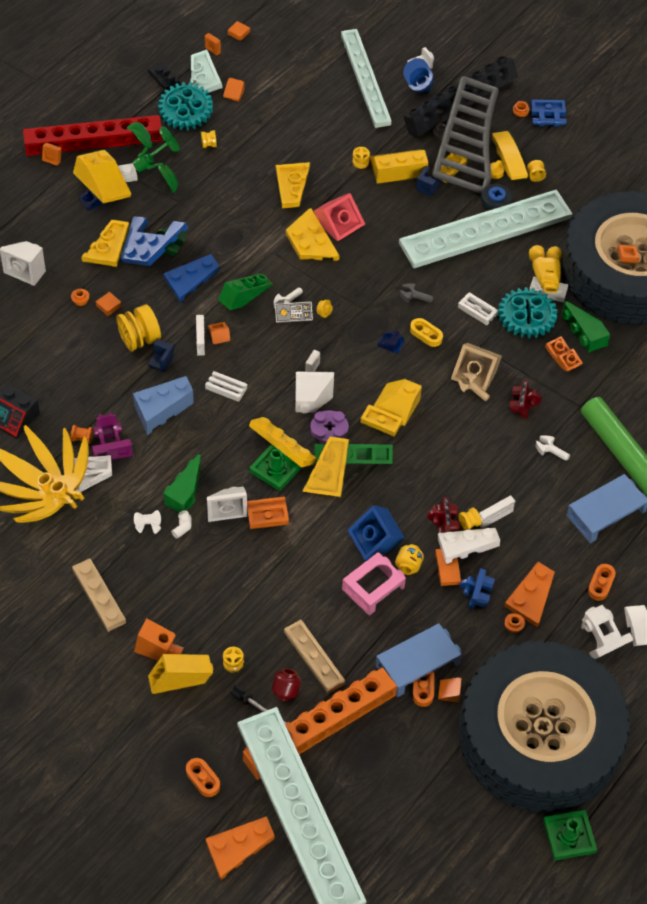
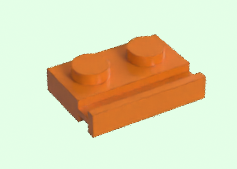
M285 497L247 501L250 529L289 525Z

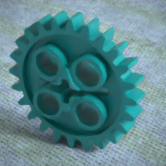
M183 82L182 86L176 83V88L170 86V91L164 90L165 95L161 94L158 105L160 117L163 118V122L167 121L168 126L173 124V129L179 126L180 130L186 127L188 131L190 126L195 129V125L201 127V121L206 123L207 118L211 117L213 101L208 90L204 91L203 86L198 88V84L192 86L191 82L188 85H185V82Z
M525 287L524 291L518 288L517 292L511 290V294L506 293L505 298H502L501 303H499V321L503 322V327L508 326V332L514 330V335L520 333L521 338H523L524 334H527V337L530 338L531 334L538 338V333L544 336L545 331L550 332V328L554 327L557 319L556 304L552 303V298L547 299V293L541 295V290L537 293L534 288L528 291L527 287ZM526 301H528L529 324H527Z

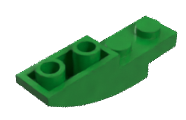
M314 444L315 463L318 462L326 444ZM349 444L346 464H392L393 445Z

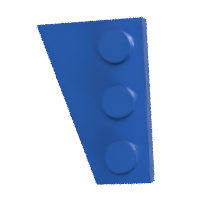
M210 254L163 273V276L179 302H181L188 293H193L199 284L205 283L220 269L218 263Z

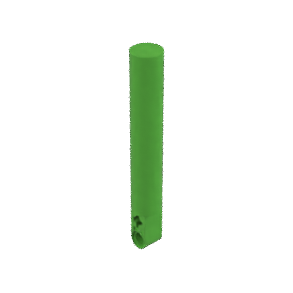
M601 397L589 400L582 407L581 414L647 497V454Z

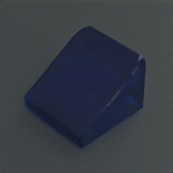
M89 189L78 198L88 211L103 204Z
M386 331L381 336L377 345L383 349L398 353L404 343V338L399 331Z

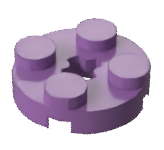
M319 411L315 413L311 421V435L314 439L319 440V443L326 444L329 436L346 438L348 435V421L342 412ZM326 426H333L332 430H328Z

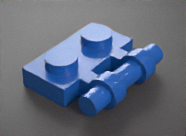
M531 100L532 116L539 117L532 118V125H554V127L566 125V118H560L566 115L565 100Z

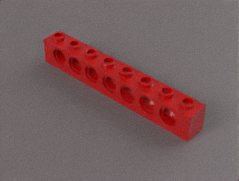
M160 116L23 129L26 156L41 155L45 143L60 147L61 152L142 144L136 135L127 129L134 122L141 123L147 129L152 143L163 142L160 134Z

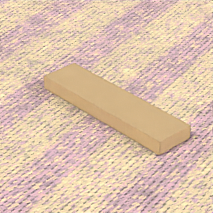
M302 620L284 628L285 635L328 694L345 685V679Z

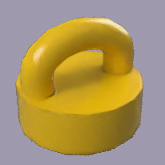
M498 160L491 163V177L493 179L503 177L505 168L502 165V161Z

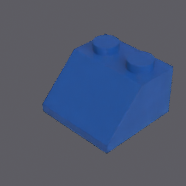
M374 505L347 530L365 561L378 552L383 555L394 550L405 539L388 509Z

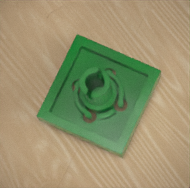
M271 444L250 466L249 472L276 490L281 491L302 467Z
M586 810L543 818L554 861L597 852Z

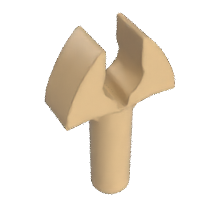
M463 373V375L469 378L470 385L464 384L458 379L461 390L465 392L467 389H471L484 401H487L490 395L475 384L477 376Z

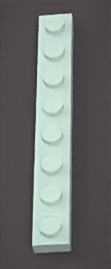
M358 30L341 31V38L374 127L390 126L391 118Z

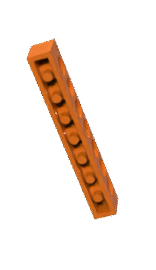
M383 667L377 671H371L361 681L353 682L346 690L336 692L328 701L318 703L313 710L303 712L293 722L285 723L298 754L303 753L313 745H316L396 696L397 685ZM370 688H371V689H374L375 691H374V692H369V691H367V689H370ZM350 699H357L358 702H351ZM339 709L341 712L335 713L332 710ZM316 720H323L324 722H323V723H316L315 721H316ZM304 730L306 733L300 734L297 731ZM246 747L243 751V761L258 780L261 777Z

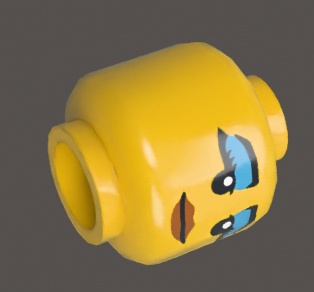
M405 545L400 548L395 564L403 574H414L419 571L424 554L416 545Z

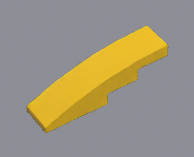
M508 131L492 133V140L497 146V154L501 158L502 165L511 180L528 178L523 159Z

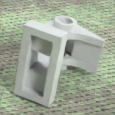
M603 605L597 608L591 607L585 612L581 628H585L587 632L592 631L596 638L597 649L589 652L590 656L594 659L633 641L630 633L623 636L620 635L613 621L611 611L605 609ZM602 623H604L609 630V634L605 636L603 635L599 627V625Z

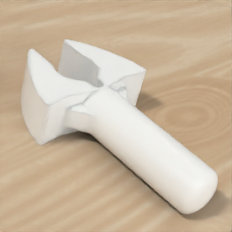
M298 287L286 297L277 294L274 299V308L275 304L293 301L303 293L302 289Z
M540 436L539 441L546 445L536 441L535 446L542 456L545 452H551L565 461L569 459L570 454L553 445L554 437Z

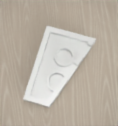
M496 528L438 533V542L446 564L451 563L454 558L460 557L463 559L468 557L469 553H481L500 546V538Z

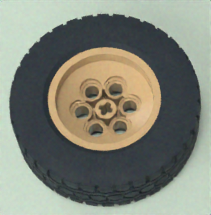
M622 191L609 193L606 196L602 195L595 200H591L580 208L569 224L562 254L563 278L565 284H568V289H570L573 297H576V300L581 305H585V308L589 311L595 312L600 317H606L605 319L615 320L618 323H629L631 325L647 324V193ZM618 246H636L640 257L638 263L620 262L617 252Z
M544 641L520 643L519 646L507 647L506 650L503 649L496 653L494 657L489 658L479 668L469 683L459 719V741L462 754L476 780L479 779V783L486 790L489 789V793L497 799L501 798L502 802L510 806L513 804L515 808L529 809L530 812L537 813L543 811V813H554L556 810L557 812L567 811L569 808L579 807L582 803L585 804L593 799L613 778L629 739V712L625 697L622 696L623 692L619 685L616 684L614 677L607 673V669L601 663L598 664L597 660L590 655L586 656L585 652L576 648L572 649L571 646L565 644L558 645L556 642L549 641L547 643H544ZM527 711H533L535 715H530ZM548 712H553L556 716H551ZM516 727H523L525 731H519ZM559 729L565 730L567 734L561 733ZM528 744H532V745H534L536 748H535V749H531V748H529L527 745H528ZM548 746H555L557 750H552Z

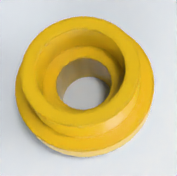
M321 300L317 305V314L323 318L328 317L332 313L333 307L330 300Z

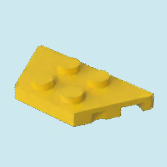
M312 208L308 209L286 229V236L300 259L322 260L323 257L333 258V261L339 260L338 252Z

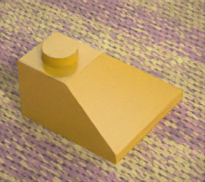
M406 379L387 383L375 402L374 407L403 418L402 425L405 426L421 399L422 386Z

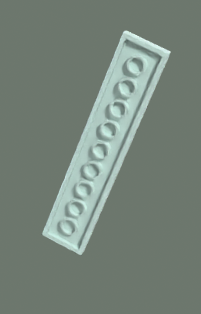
M556 189L400 238L399 245L412 267L417 268L571 219L572 212Z
M272 708L238 722L237 726L317 904H366L367 901L278 708Z

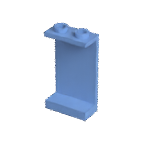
M623 474L570 504L566 516L588 542L592 543L597 539L598 532L637 509L642 514L646 512L647 497L636 488L635 483Z
M438 623L377 655L376 667L378 670L383 667L397 685L396 696L399 697L404 694L406 685L452 661L456 666L459 665L462 652L457 644L454 645L451 641L449 632Z

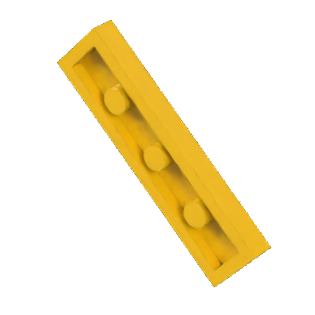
M261 417L251 420L249 427L277 449L281 450L300 467L314 465L316 457L308 449L300 446L295 439L287 436L282 429L274 426L269 419Z

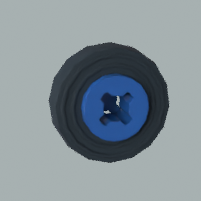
M501 184L488 185L481 193V203L487 210L509 205L512 202L510 189Z

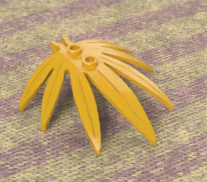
M25 425L24 430L28 440L47 472L43 473L28 462L0 449V461L21 481L39 490L36 491L0 482V492L25 500H42L0 506V511L28 513L13 518L17 523L33 522L49 517L57 512L65 503L70 504L72 508L76 509L77 505L71 498L75 500L80 499L81 501L84 499L81 492L76 490L85 476L89 454L88 440L84 436L75 464L72 442L67 430L63 428L64 475L62 476L49 450Z

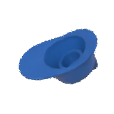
M414 58L405 65L403 71L404 78L409 87L417 92L429 93L434 83L430 67L424 59Z

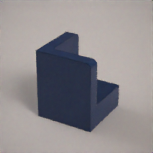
M426 166L417 178L416 190L432 197L440 185V180L430 177V167Z
M157 339L154 343V354L149 360L148 366L165 372L174 358V345Z

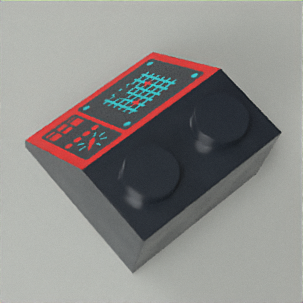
M7 383L0 390V430L17 439L24 431V426L28 427L40 414L37 399Z

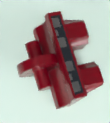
M523 380L521 386H513V398H519V400L510 401L511 412L521 413L522 418H528L530 407L534 408L535 405L540 404L542 401V397L537 393V390H532L528 387V380Z
M443 497L442 503L433 506L432 510L427 513L428 520L433 521V524L437 525L438 533L456 532L460 528L458 521L451 520V517L455 518L458 513V505L451 504L449 497Z

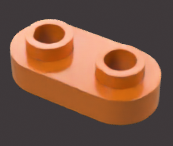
M601 564L595 570L589 585L588 594L596 601L604 600L608 596L616 574L615 569L611 565Z
M434 672L423 676L427 679L425 681L419 678L413 682V701L416 705L426 707L433 702Z
M191 759L186 765L188 778L203 796H215L220 790L219 778L203 759ZM196 769L200 770L197 774L193 772ZM207 785H212L213 788H212V789H207L206 786H207Z

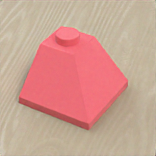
M351 193L329 201L314 210L323 229L336 241L341 240L365 225Z

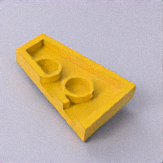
M310 162L276 165L282 208L300 207L310 169Z
M111 220L100 233L99 239L91 244L90 250L82 255V262L117 267L129 230V222Z
M329 436L303 492L341 497L349 439Z

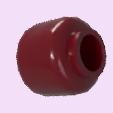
M284 668L275 674L272 691L279 700L289 701V699L297 697L301 678L296 671Z

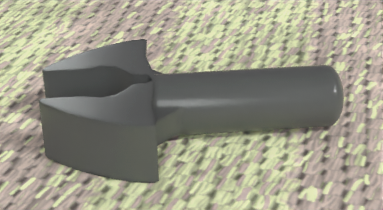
M416 284L402 285L399 295L404 301L409 303L410 299L416 298L429 303L433 302V296L415 290Z

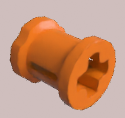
M73 425L70 436L71 442L82 441L85 436L88 444H91L93 428H80L77 425Z

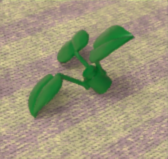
M134 122L130 124L127 129L132 131L145 146L141 154L138 155V158L133 160L134 167L138 172H142L146 168L150 170L151 168L158 167L173 194L178 186V179L168 165L164 166L163 163L152 165V162H154L153 156L167 145H169L173 152H178L180 150L178 141L166 127L162 126L160 134L166 143L151 154H145L152 147L151 136L141 123Z

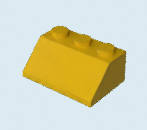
M425 150L370 156V162L377 183L418 178L424 168L428 166Z

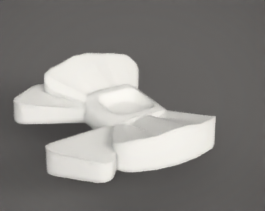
M155 511L147 515L136 512L134 514L136 530L142 533L145 524H151L154 534H157L161 530L159 526L161 524L160 512Z

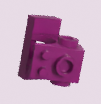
M112 412L107 413L108 415L105 416L99 414L98 418H96L97 426H93L95 438L99 437L101 445L92 446L93 456L111 455V460L133 456L131 440L120 441L118 433H122L120 422H116V415H113ZM115 437L116 442L105 444L104 439Z

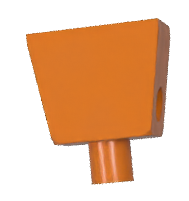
M146 618L137 636L134 652L159 661L163 654H182L184 648L174 644L176 635L173 632Z

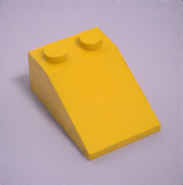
M101 150L77 156L73 174L102 203L131 197V192L115 159L108 152Z

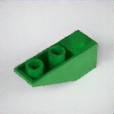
M261 273L225 282L218 300L229 310L241 308L271 287L273 283Z
M567 301L564 302L562 316L564 320L568 321L572 332L576 333L580 344L586 348L588 353L608 346L610 333L603 323Z
M198 454L194 459H191L185 470L178 473L175 481L171 486L168 485L163 492L164 504L178 513L183 510L188 511L195 502L201 470V455Z

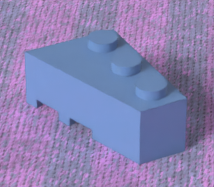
M187 376L133 393L134 407L147 435L158 425L166 423V420L171 416L178 415L194 404L193 389Z

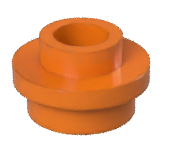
M523 101L517 102L513 106V113L519 117L527 116L529 114L528 104Z
M76 289L71 294V300L76 305L83 306L89 300V293L85 289Z
M513 613L505 618L504 624L509 632L518 633L523 630L525 620L521 615Z

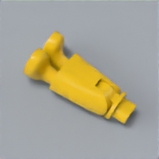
M535 245L529 250V258L533 262L532 267L540 287L545 293H557L561 275L560 261L562 259V251L559 247H551L548 249L545 257L544 248Z

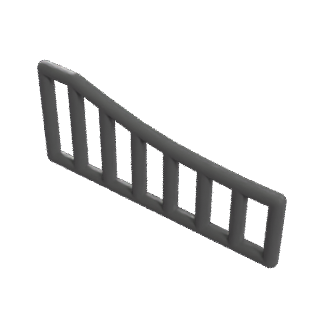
M465 76L460 78L432 172L433 177L478 193H482L483 189L490 185L492 177L489 157V133L493 110L499 92L497 87ZM468 84L490 92V99L464 91L465 85ZM462 97L486 105V113L460 104ZM461 111L484 119V127L457 118V112ZM454 124L482 133V141L452 131ZM453 138L482 148L483 156L448 145L449 139ZM446 151L484 164V172L445 159ZM444 165L484 179L483 185L479 186L440 172L441 166Z

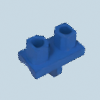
M480 568L475 582L472 576H468L467 579L460 582V588L464 591L463 594L465 596H469V593H472L468 608L474 609L475 605L487 607L490 595L480 591L484 589L491 592L495 579L486 576V570Z

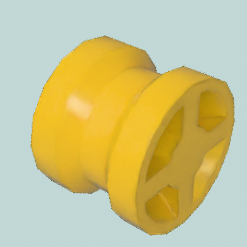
M215 130L210 131V133L201 132L203 149L208 146L217 147Z
M365 147L354 149L352 163L356 168L363 169L369 165V150Z
M541 160L531 161L527 165L531 181L539 182L545 179L546 171Z
M475 508L469 509L466 513L461 512L458 514L459 522L464 530H471L473 526L478 527L482 524L481 517Z
M229 647L224 651L223 665L227 671L234 673L243 668L244 656L241 649Z

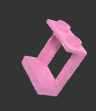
M378 552L343 579L342 590L370 616L375 612L378 602L396 588L400 587L402 590L405 588L406 578L401 570L393 567L390 560ZM378 566L390 579L368 594L357 581Z

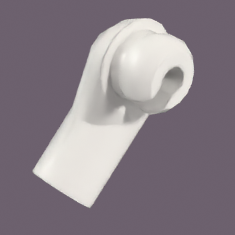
M183 510L178 514L180 518L179 526L171 531L176 539L191 529L192 517L188 511Z

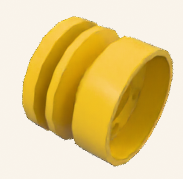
M147 304L135 308L134 316L130 311L125 312V316L124 314L117 315L116 320L120 336L130 351L136 350L137 347L142 348L144 345L143 339L147 344H152L157 339L161 340L158 321Z

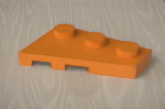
M537 562L505 602L504 607L521 615L526 621L538 628L555 572Z
M266 816L206 838V844L220 880L225 878L231 870L243 864V861L249 856L256 854L274 840L275 835Z

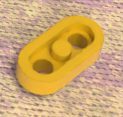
M422 318L414 319L411 322L410 332L425 344L436 347L442 343V331Z

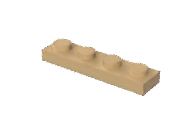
M89 558L72 566L74 574L107 631L109 632L126 624L124 615L92 560Z

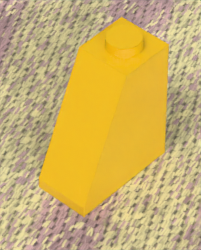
M163 654L148 675L152 694L204 684L213 673V665L210 663L209 655Z

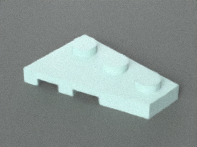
M204 50L191 55L192 86L198 84V88L203 86L204 91L208 90V93L223 88L208 51Z

